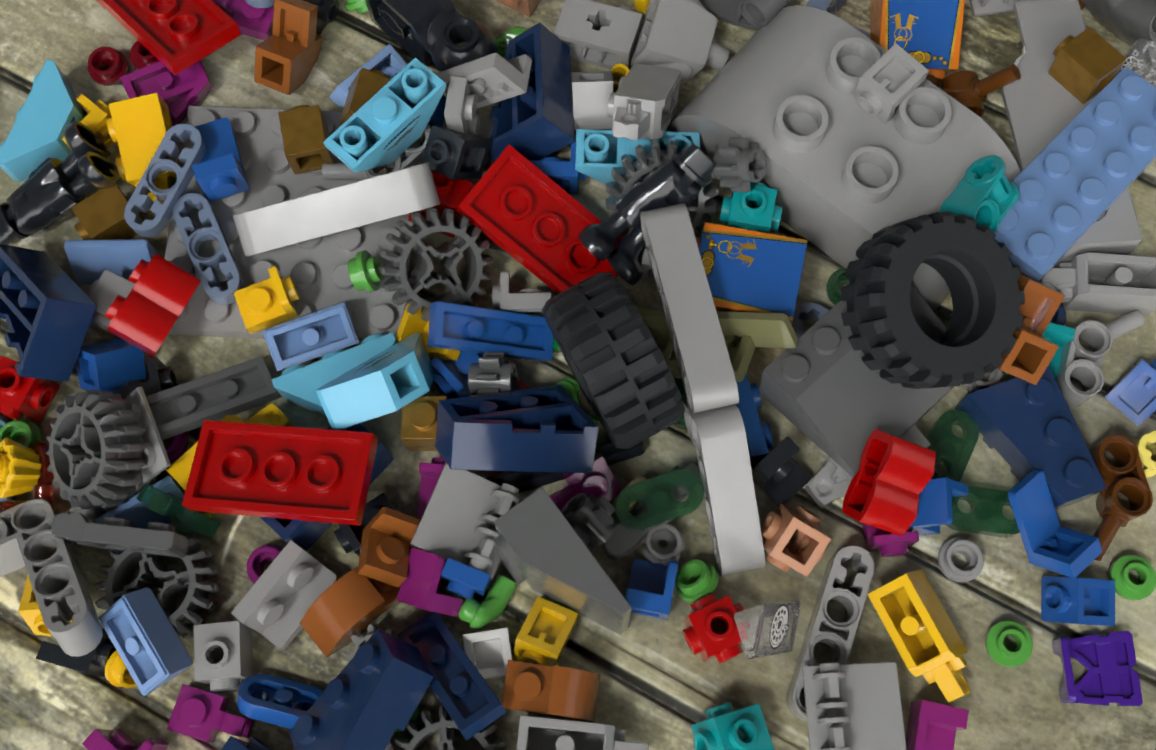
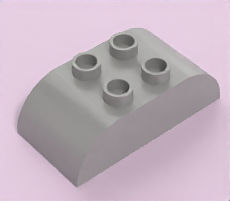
M795 5L784 7L767 26L764 25L674 118L667 131L700 132V149L712 161L719 147H729L728 141L730 137L748 138L749 142H758V149L764 152L767 160L766 172L760 183L765 184L768 188L778 189L775 205L783 206L781 220L846 270L849 262L859 259L856 257L858 248L863 242L871 240L873 234L877 231L924 214L929 215L940 212L943 202L962 180L968 167L978 159L989 155L1001 157L1006 168L1004 173L1010 182L1021 173L1012 153L998 134L981 117L927 79L895 108L892 118L886 124L876 117L866 115L854 98L859 78L887 50L840 17L809 6ZM922 262L914 274L911 286L919 292L932 311L935 312L950 294V290L943 277L934 268Z

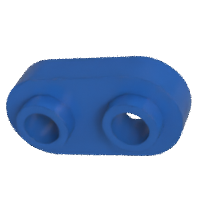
M256 674L245 678L240 683L237 707L243 715L249 718L292 729L297 720L309 710L323 691L313 686L280 677Z

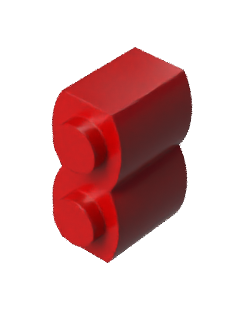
M156 253L150 262L144 259L139 261L128 281L135 284L126 298L118 294L105 314V317L112 320L107 328L109 332L151 356L156 354L201 282L198 278Z
M875 429L862 451L859 471L853 477L846 491L842 513L861 523L903 536L917 517L919 494L933 477L936 452Z

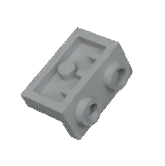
M493 53L436 73V75L446 83L447 88L443 93V96L446 98L450 76L467 78L470 95H476L477 109L526 93L532 59L524 54L506 60L498 53Z
M290 540L231 614L244 625L261 633L276 647L284 650L303 628L300 625V621L309 607L339 577Z

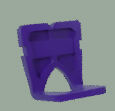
M1129 631L1110 632L1103 637H1099V634L1067 639V636H1063L1052 642L1053 653L1060 657L1063 666L1064 681L1059 688L1060 702L1109 706V703H1116L1117 706H1140L1143 703L1139 674L1132 669L1136 663L1133 637ZM1070 657L1078 661L1087 670L1083 679L1076 685H1074Z

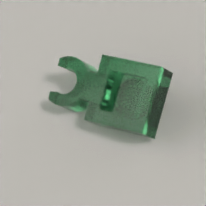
M148 483L144 485L136 498L147 504L146 507L148 509L172 518L169 524L176 526L178 532L192 537L196 531L213 538L221 524L208 512L190 511L182 506V498L169 492L166 493Z

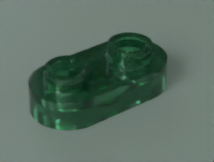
M951 410L944 413L934 422L927 437L931 444L927 449L936 452L935 464L936 462L943 463L947 467V475H941L935 469L932 479L947 477L960 482L979 437L978 425L968 413L960 410ZM952 425H958L962 428L963 437H957L953 434Z
M678 469L623 489L616 500V517L622 526L631 531H644L695 512L703 500L704 487L699 477L691 471ZM676 487L684 488L688 493V499L684 502L674 500L671 493L672 490ZM639 501L645 505L646 513L640 517L633 516L629 511V505Z
M968 486L969 495L952 497L953 521L951 524H946L950 529L1003 538L1012 537L1020 533L1015 516L1013 520H1010L1002 513L1003 506H1008L1012 509L1008 498L1009 491ZM958 500H965L969 503L970 513L960 511Z

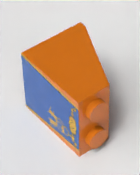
M870 0V39L887 51L895 43L927 68L929 70L928 74L934 75L938 80H943L945 74L957 71L959 67L965 0Z
M705 222L702 237L695 236L716 311L784 313L792 324L808 240Z

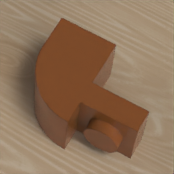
M274 0L272 35L256 46L254 82L290 95L306 81L318 59L323 36L316 34L317 5L303 0Z
M1021 274L1022 278L1018 279L1019 291L1024 290L1025 304L1020 305L1019 314L1024 315L1020 331H1014L1013 337L1017 341L1010 354L1001 355L1003 362L998 369L1037 385L1059 348L1057 344L1045 337L1043 333L1065 295Z
M357 566L334 582L313 602L300 621V625L327 658L353 642L350 638L352 635L360 637L372 619L400 603L401 601L396 600L400 586L395 587L358 574Z
M508 660L501 704L504 709L594 723L600 674L557 665L547 666Z

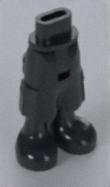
M73 121L69 124L64 132L66 142L72 149L68 157L64 161L57 158H47L36 170L32 171L28 176L29 179L18 187L7 198L6 202L0 204L1 244L8 245L16 238L25 239L33 233L49 228L57 220L72 212L71 207L84 200L85 194L96 188L110 187L118 180L119 171L117 166L108 160L111 156L109 149L89 127L79 121Z
M694 143L681 156H678L676 153L671 156L672 159L652 169V172L642 182L639 181L632 185L615 202L616 209L618 210L615 214L599 224H590L584 227L578 234L582 244L601 261L607 258L616 273L632 286L638 283L643 275L642 267L638 261V256L645 246L640 212L684 203L688 208L700 193L702 187L704 188L707 185L704 179L716 166ZM630 224L635 227L624 238L615 243L618 236Z

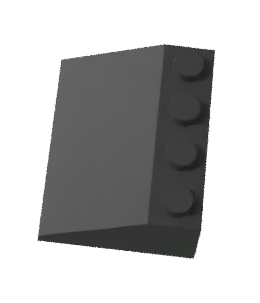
M911 286L910 304L914 318L921 330L938 343L947 332V329L919 292ZM840 301L798 338L796 348H787L763 370L759 393L851 477H854L859 471V463L864 446L875 429L901 438L954 387L905 388L901 383L892 384L882 379L879 375L881 370H870L862 362L861 358L865 355L863 351H854L848 340V337L853 334L850 325H843L841 313L847 312L846 301Z
M543 487L493 521L499 534L493 541L504 562L503 564L518 585L526 580L532 590L619 635L627 630L632 607Z

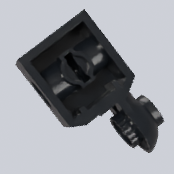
M365 0L371 21L412 59L416 57L425 66L433 61L440 71H445L496 53L497 51L495 37L490 30L477 20L466 17L453 5L451 0ZM461 42H469L466 45H457Z

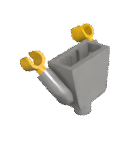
M633 0L635 10L645 14L631 65L638 63L681 70L680 82L690 80L704 65L718 71L724 67L730 51L712 41L717 20L714 15L704 8L699 0ZM621 63L615 64L611 69L612 76L615 78L626 77L630 71L628 66ZM613 81L614 93L618 90L619 81Z

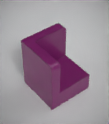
M411 548L407 579L401 584L396 600L423 610L458 617L463 599L441 593L444 582L441 573L447 561L445 557Z
M926 700L911 702L906 733V749L954 750L956 731L967 728L969 710Z

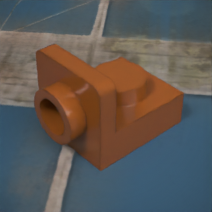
M382 507L363 529L358 574L399 587L407 579L410 542L417 530L420 519L406 515L398 510Z

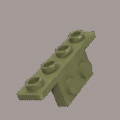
M655 308L638 309L655 342L668 343L663 354L665 362L671 370L673 377L681 378L664 311ZM717 311L736 382H743L756 347L796 348L798 338L788 316L784 313Z

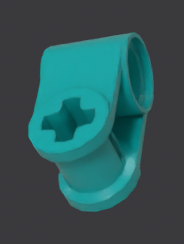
M996 155L985 156L968 167L962 180L943 202L940 212H950L954 216L962 214L971 217L977 222L975 227L985 225L995 233L1007 212L1018 201L1020 190L1014 182H1010L1004 173L1006 170L1005 163L1001 157Z

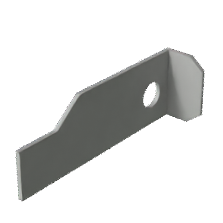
M1078 0L1015 2L1013 5L1023 47L1025 46L1026 53L1017 65L1021 78L1002 87L1001 93L1021 172L1096 97L1094 96L1083 105L1048 74L1056 58L1053 52L1061 41L1069 35L1075 38L1086 30ZM1129 187L1105 211V216L1101 220L1096 221L1053 268H1058L1060 263L1071 262L1076 255L1083 253L1130 255L1142 241V236Z

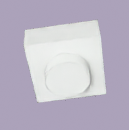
M508 627L463 635L465 653L484 680L506 676L508 660H513Z

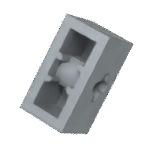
M565 0L553 34L570 48V59L609 70L615 64L621 63L628 66L630 70L631 60L642 27L643 14L634 12L628 7H615L597 2L596 0Z

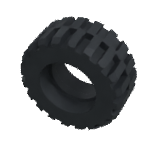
M950 212L924 214L877 231L873 234L871 240L863 242L858 248L856 257L859 259L849 262L845 272V277L849 278L850 281L849 285L842 286L841 301H846L847 312L841 313L843 325H850L853 335L848 337V340L854 351L862 350L865 354L861 358L862 362L870 370H881L879 375L882 379L892 384L901 383L903 387L912 389L960 386V384H971L981 380L985 373L996 370L1003 362L1001 355L1010 354L1017 341L1013 337L1014 331L1021 330L1024 315L1019 314L1020 305L1025 304L1024 290L1019 291L1017 279L1022 277L1018 266H1012L1008 259L1012 255L1003 242L996 243L994 241L996 234L987 226L975 227L977 222L973 218L962 214L957 216L952 215ZM922 262L934 268L943 277L952 298L953 311L951 322L947 332L938 343L921 330L914 318L910 304L912 279Z
M598 272L546 301L542 312L552 335L575 379L578 381L583 394L616 448L629 449L680 421L685 412V406L681 400L682 396L675 384L671 370L668 368L660 348L653 339V335L644 323L638 309L630 300L625 289L620 286L618 280L611 273Z

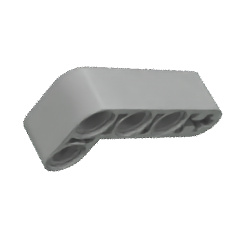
M683 400L685 424L690 439L696 448L712 548L718 571L722 577L765 567V553L748 443L740 410L735 404L693 414L688 400Z
M32 499L1 512L0 576L26 567L43 622L64 653L70 656L88 654L101 642L103 636L102 627L71 543L67 542L66 539H59L52 534L50 523L53 521L52 518L56 517V513L51 505L43 499Z
M851 545L844 547L828 562L790 682L786 700L788 708L794 716L806 722V709L802 706L799 699L800 692L804 687L802 666H820L813 655L816 643H825L830 646L834 653L833 663L842 665L847 664L874 574L873 558L867 550L860 546ZM850 560L853 562V570L859 573L849 579L845 589L838 588L844 583L847 575V569L841 565ZM829 601H839L844 605L847 611V618L844 623L835 622L828 616L826 609Z

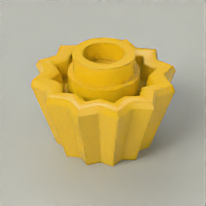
M9 438L0 440V498L2 499L32 491L34 486L38 484V478L41 476L40 468L42 464L39 461L40 455L36 454L35 450Z

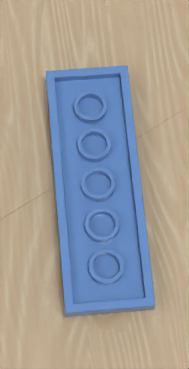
M1125 66L1012 181L1020 190V197L1000 222L995 232L996 237L994 241L996 243L1003 242L1012 254L1008 257L1010 263L1017 265L1019 270L1029 278L1039 282L1156 158V87Z

